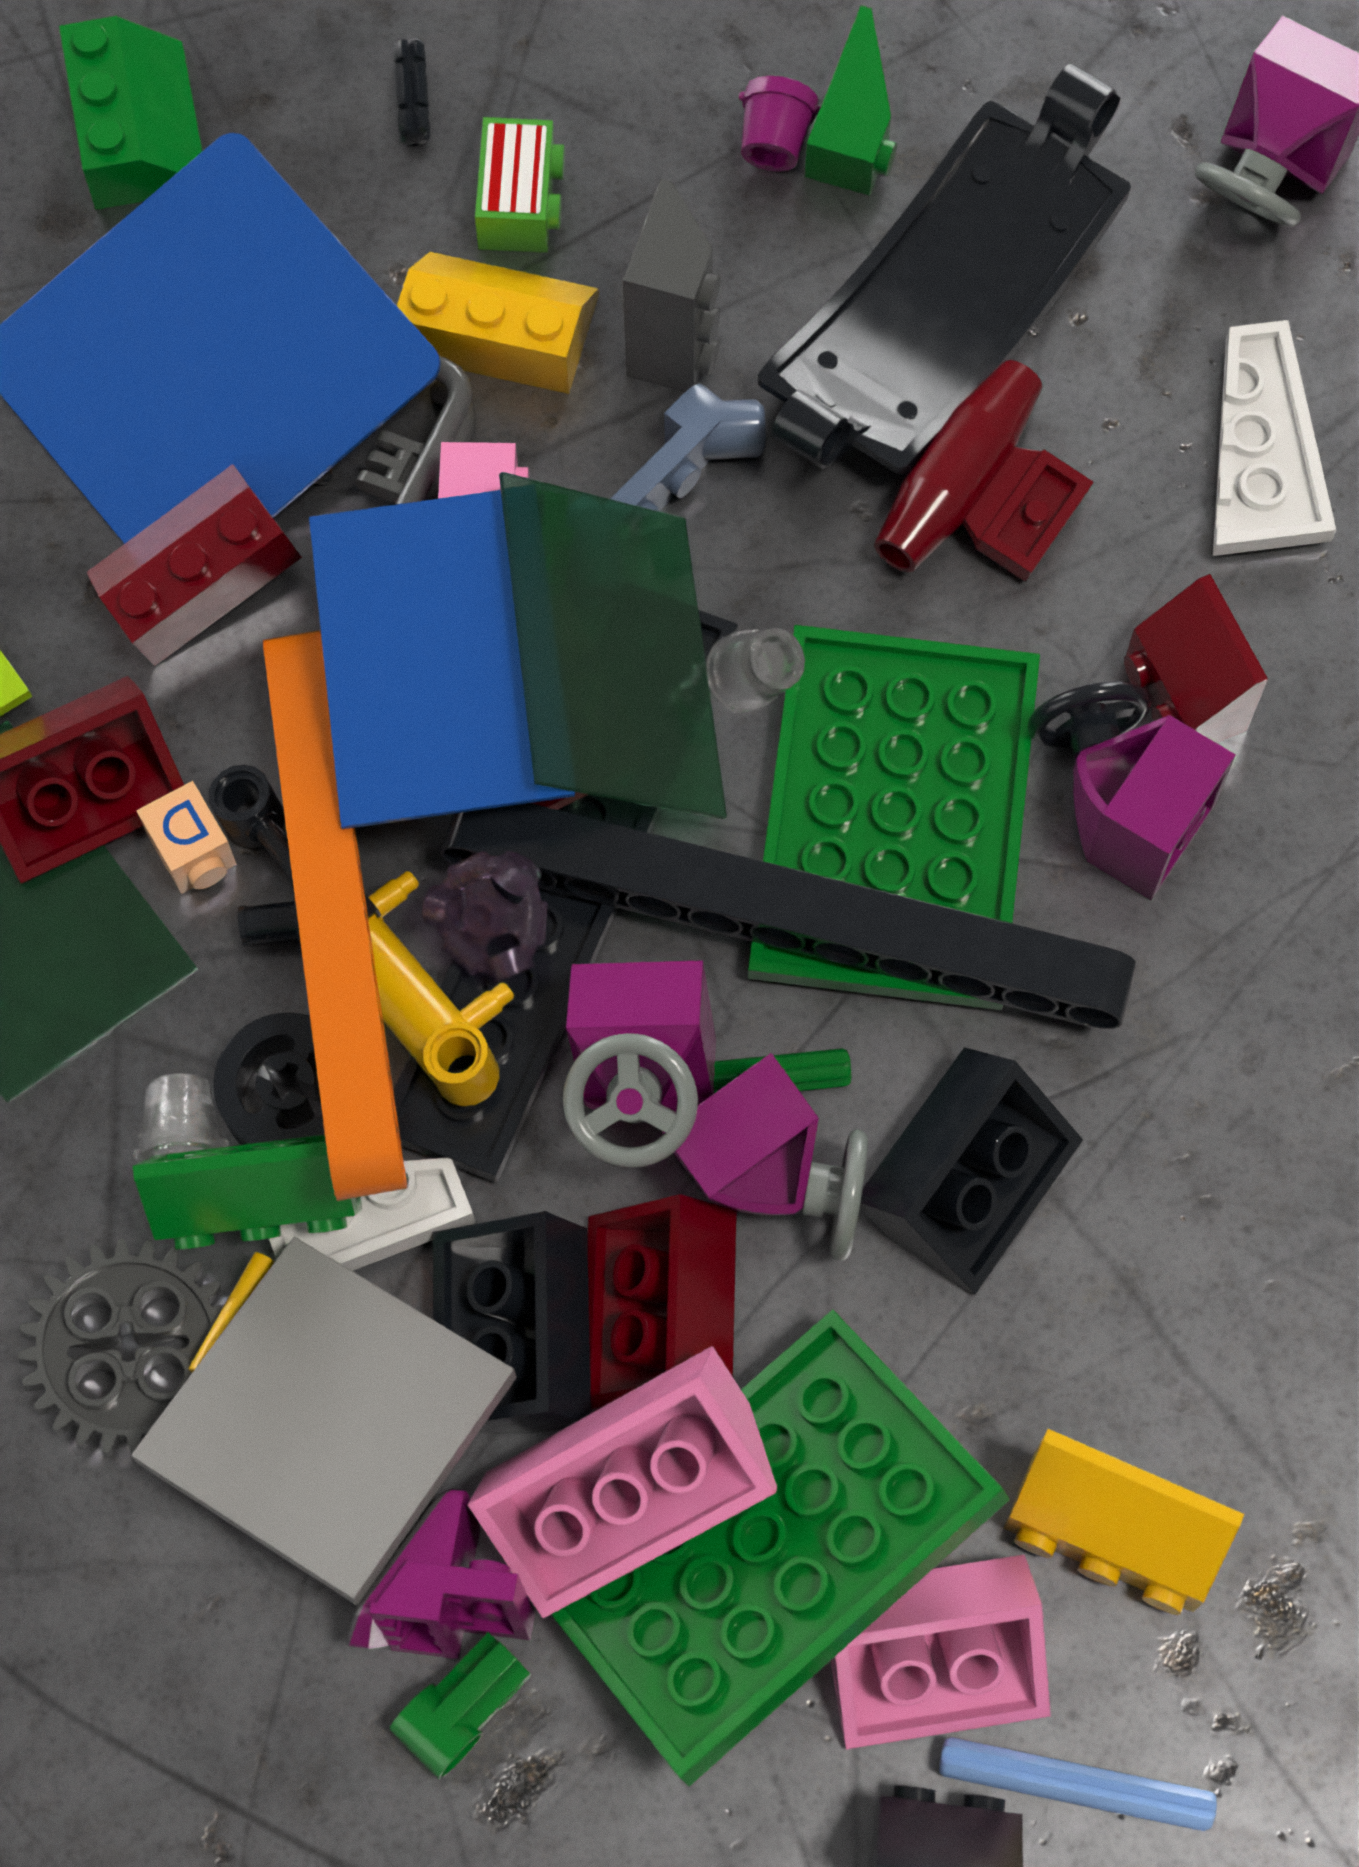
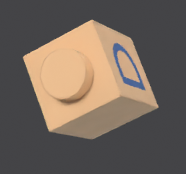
M193 781L136 810L147 836L181 894L192 888L199 890L216 884L226 875L228 869L237 865L228 840Z

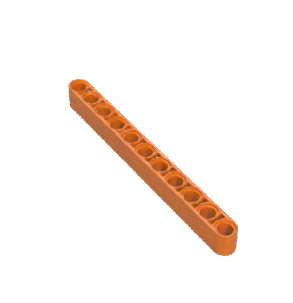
M321 630L263 640L264 658L327 1154L335 1197L337 1201L407 1189L355 828H341Z

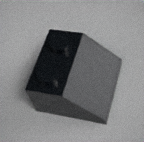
M896 1785L894 1786L893 1797L880 1796L876 1802L870 1867H1023L1022 1814L1005 1812V1799L982 1795H964L963 1806L935 1803V1790Z

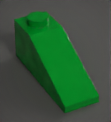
M860 5L806 144L805 177L871 196L878 175L887 177L890 173L896 154L897 142L889 140L891 112L872 8Z

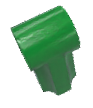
M488 1632L437 1686L434 1683L430 1684L413 1698L396 1717L389 1730L438 1779H441L455 1768L472 1750L483 1734L481 1729L506 1705L531 1677V1674L500 1641Z

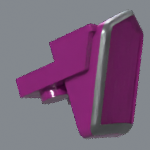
M452 1489L441 1493L433 1500L388 1561L358 1606H356L345 1640L349 1646L368 1649L389 1646L392 1651L459 1659L464 1632L486 1635L489 1632L492 1636L531 1640L535 1612L519 1575L511 1573V1568L503 1563L491 1560H475L480 1523L468 1507L470 1498L467 1491Z

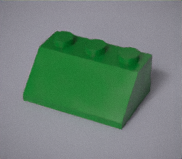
M118 16L59 25L82 169L95 210L144 202L202 152L183 42Z
M325 1134L161 1154L132 1166L134 1181L154 1240L174 1238L175 1249H191L215 1244L214 1233L240 1230L241 1241L275 1238L281 1236L280 1225L306 1222L307 1233L347 1228L346 1217L356 1216L362 1210L361 1197L336 1200Z

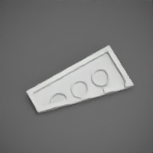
M1288 320L1229 327L1225 345L1213 556L1332 542L1336 533V526Z

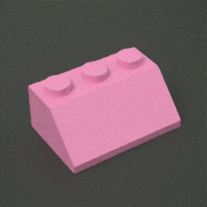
M1025 1554L932 1569L830 1661L846 1749L1051 1717L1042 1603Z

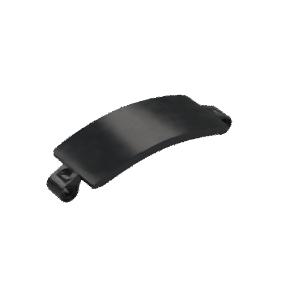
M1068 64L1060 71L1049 88L1035 125L995 101L986 102L978 110L928 181L871 254L828 302L768 360L759 372L758 385L785 403L773 423L771 430L773 438L823 469L830 466L851 446L856 447L897 474H905L914 467L954 409L1004 361L1011 360L1069 285L1126 202L1131 189L1130 183L1088 157L1119 106L1121 98L1116 94V90L1076 66Z

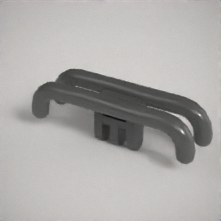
M439 356L441 360L440 371L435 379L437 382L432 384L429 393L434 402L444 407L426 443L422 444L389 431H381L375 444L383 452L372 450L365 461L366 466L376 473L367 470L360 471L355 481L359 489L393 502L395 505L438 499L441 442H469L476 421L474 405L471 401L473 396L471 382L461 366L445 357Z

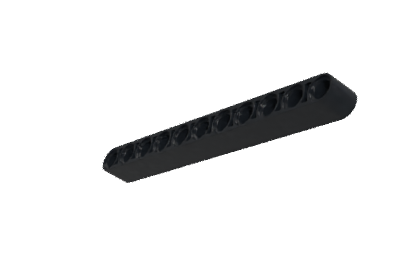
M531 803L452 814L440 851L441 856L448 862L470 871L1094 1028L1115 1029L1123 1024L1136 969V961L1131 956L1109 947Z

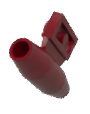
M1015 360L1004 361L954 409L904 479L874 542L876 552L886 563L903 572L915 571L963 524L976 545L975 549L1025 582L1029 579L1089 492L1094 481L1045 449L1038 451L1016 447L1043 388L1038 375L1028 366Z

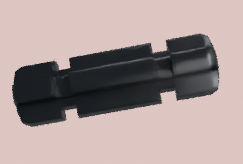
M418 38L410 40L400 39L394 45L399 139L406 145L414 143L425 144L430 138V124L428 118L429 107L424 43Z

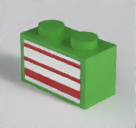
M483 117L475 210L478 250L548 253L549 230H560L561 194H552L553 180L564 179L565 145L554 144L553 120Z

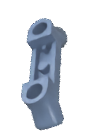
M698 383L692 386L664 412L666 444L601 508L582 494L565 510L564 528L572 529L571 547L567 561L568 569L565 576L566 594L572 602L582 608L593 609L607 607L617 599L621 591L619 552L635 536L642 538L652 530L660 518L661 509L675 495L678 498H682L692 490L700 478L701 469L710 460L760 456L765 450L766 445L764 406L756 399L723 401L703 384Z

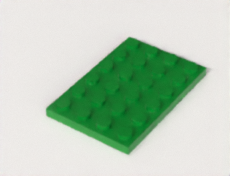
M794 625L763 861L1012 923L1032 739L1028 733L1027 726L1029 718L1035 710L1040 654ZM752 942L748 979L1002 1010L1003 1008L1002 1004L756 942Z
M833 1309L741 1389L750 1403L777 1485L776 1493L551 1614L679 1778L689 1787L1010 1500L1004 1489Z

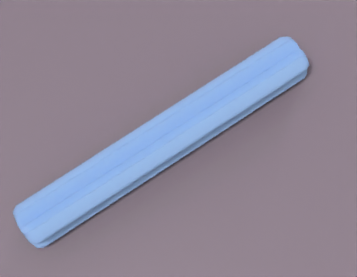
M953 1737L945 1740L941 1750L939 1771L941 1775L948 1778L1200 1831L1211 1829L1216 1816L1217 1800L1216 1795L1212 1791Z

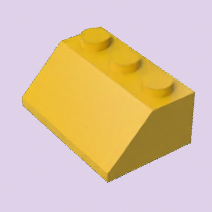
M429 252L408 269L397 307L429 341L439 356L445 357L461 366L463 371L569 394L599 297V288Z
M1047 1429L1031 1459L1003 1529L1017 1534L1014 1543L1026 1551L1045 1558H1052L1054 1552H1058L1080 1562L1078 1571L1084 1576L1112 1587L1117 1585L1118 1580L1144 1590L1142 1600L1149 1605L1170 1614L1181 1615L1183 1608L1194 1612L1204 1603L1245 1514Z

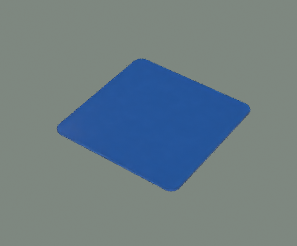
M228 133L216 139L0 324V395L124 544L232 464L274 518L431 384L438 376L441 367L439 354L429 341L245 136L238 133Z

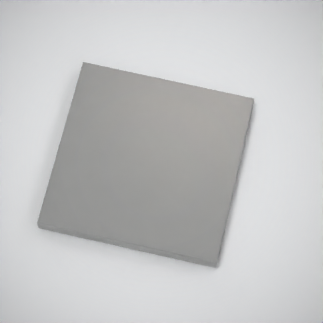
M294 1236L131 1456L141 1467L358 1606L517 1376L514 1368Z

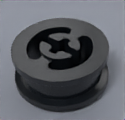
M293 1012L276 1013L256 1019L240 1029L221 1052L215 1068L213 1083L217 1108L235 1140L242 1145L325 1134L322 1112L307 1124L286 1128L289 1125L305 1123L315 1115L308 1099L292 1091H288L283 1099H281L275 1085L258 1075L256 1077V1089L263 1102V1108L254 1114L247 1112L245 1108V1090L248 1080L253 1071L264 1060L263 1064L271 1081L284 1087H291L297 1079L303 1093L308 1098L321 1103L319 1083L314 1074L317 1067L310 1015Z

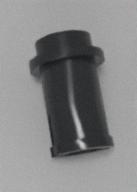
M295 896L294 901L255 906L241 905L238 907L239 934L244 947L251 946V944L298 939L301 944Z

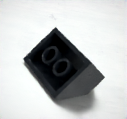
M964 1047L863 1187L860 1208L890 1240L966 1292L975 1295L1083 1139L1015 1060Z
M547 1211L433 1232V1320L514 1368L517 1376L479 1432L534 1434L561 1430L591 1414L587 1228Z

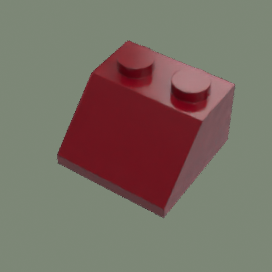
M1211 574L1198 578L1135 627L1127 653L1124 656V666L1131 683L1144 688L1151 698L1153 721L1170 715L1216 743L1248 730L1268 681L1264 670Z

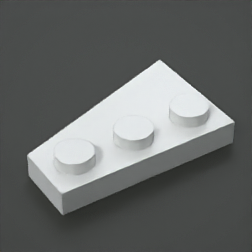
M452 1159L404 1161L407 1189L362 1196V1210L356 1216L346 1217L347 1228L328 1232L307 1233L306 1222L280 1225L281 1236L270 1238L269 1241L276 1260L295 1236L353 1271L432 1241L433 1232L473 1225L476 1222Z

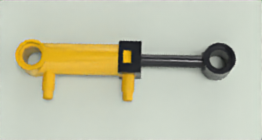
M245 764L231 766L221 771L212 781L208 792L209 804L225 832L239 846L247 848L264 846L293 881L287 834L282 829L285 823L284 808L265 774L256 767ZM257 800V803L251 809L237 813L243 804ZM405 871L396 879H390L368 897L365 894L383 1021L435 1083L439 1092L446 1100L460 1106L476 1105L486 1100L494 1092L499 1081V1065L479 1029L502 1012L503 1007L513 1000L514 994L506 983H499L492 990L482 993L462 1010H458L383 919L384 916L403 903L408 895L419 886L415 876L410 871ZM467 1055L475 1057L474 1063L469 1069L461 1073L448 1072L449 1066L455 1059Z

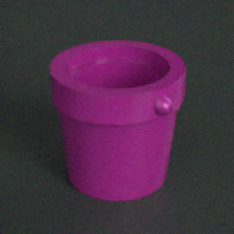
M771 75L756 77L749 81L745 91L740 92L738 95L744 109L741 140L742 158L749 164L767 171H788L795 168L809 127L821 108L818 106L817 94L807 85L787 77Z

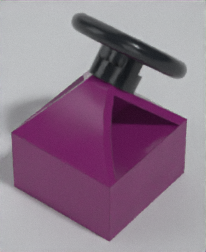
M1120 681L1100 682L1080 686L1058 694L1044 702L1032 713L1028 721V733L1034 741L1041 745L1054 748H1072L1073 756L1076 760L1073 773L1075 816L1087 862L1152 901L1215 806L1236 754L1170 715L1128 731L1139 724L1147 716L1151 708V698L1148 692L1139 685ZM1102 701H1120L1109 704L1099 703ZM1065 712L1070 715V719L1057 729L1047 727L1050 721Z

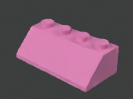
M713 1346L487 1471L470 1499L468 1507L506 1564L511 1568L512 1573L519 1575L528 1597L541 1617L545 1618L775 1494L777 1485L750 1403Z

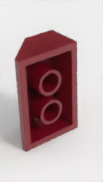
M232 464L88 570L87 574L99 598L129 640L156 666L300 560L302 556Z
M129 676L0 734V845L20 884L142 827V822L136 810L184 785L143 692Z
M678 1194L588 1216L591 1413L713 1346L733 1377L737 1210Z

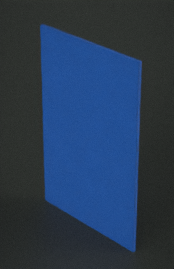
M534 486L309 517L341 828L348 829L575 797Z

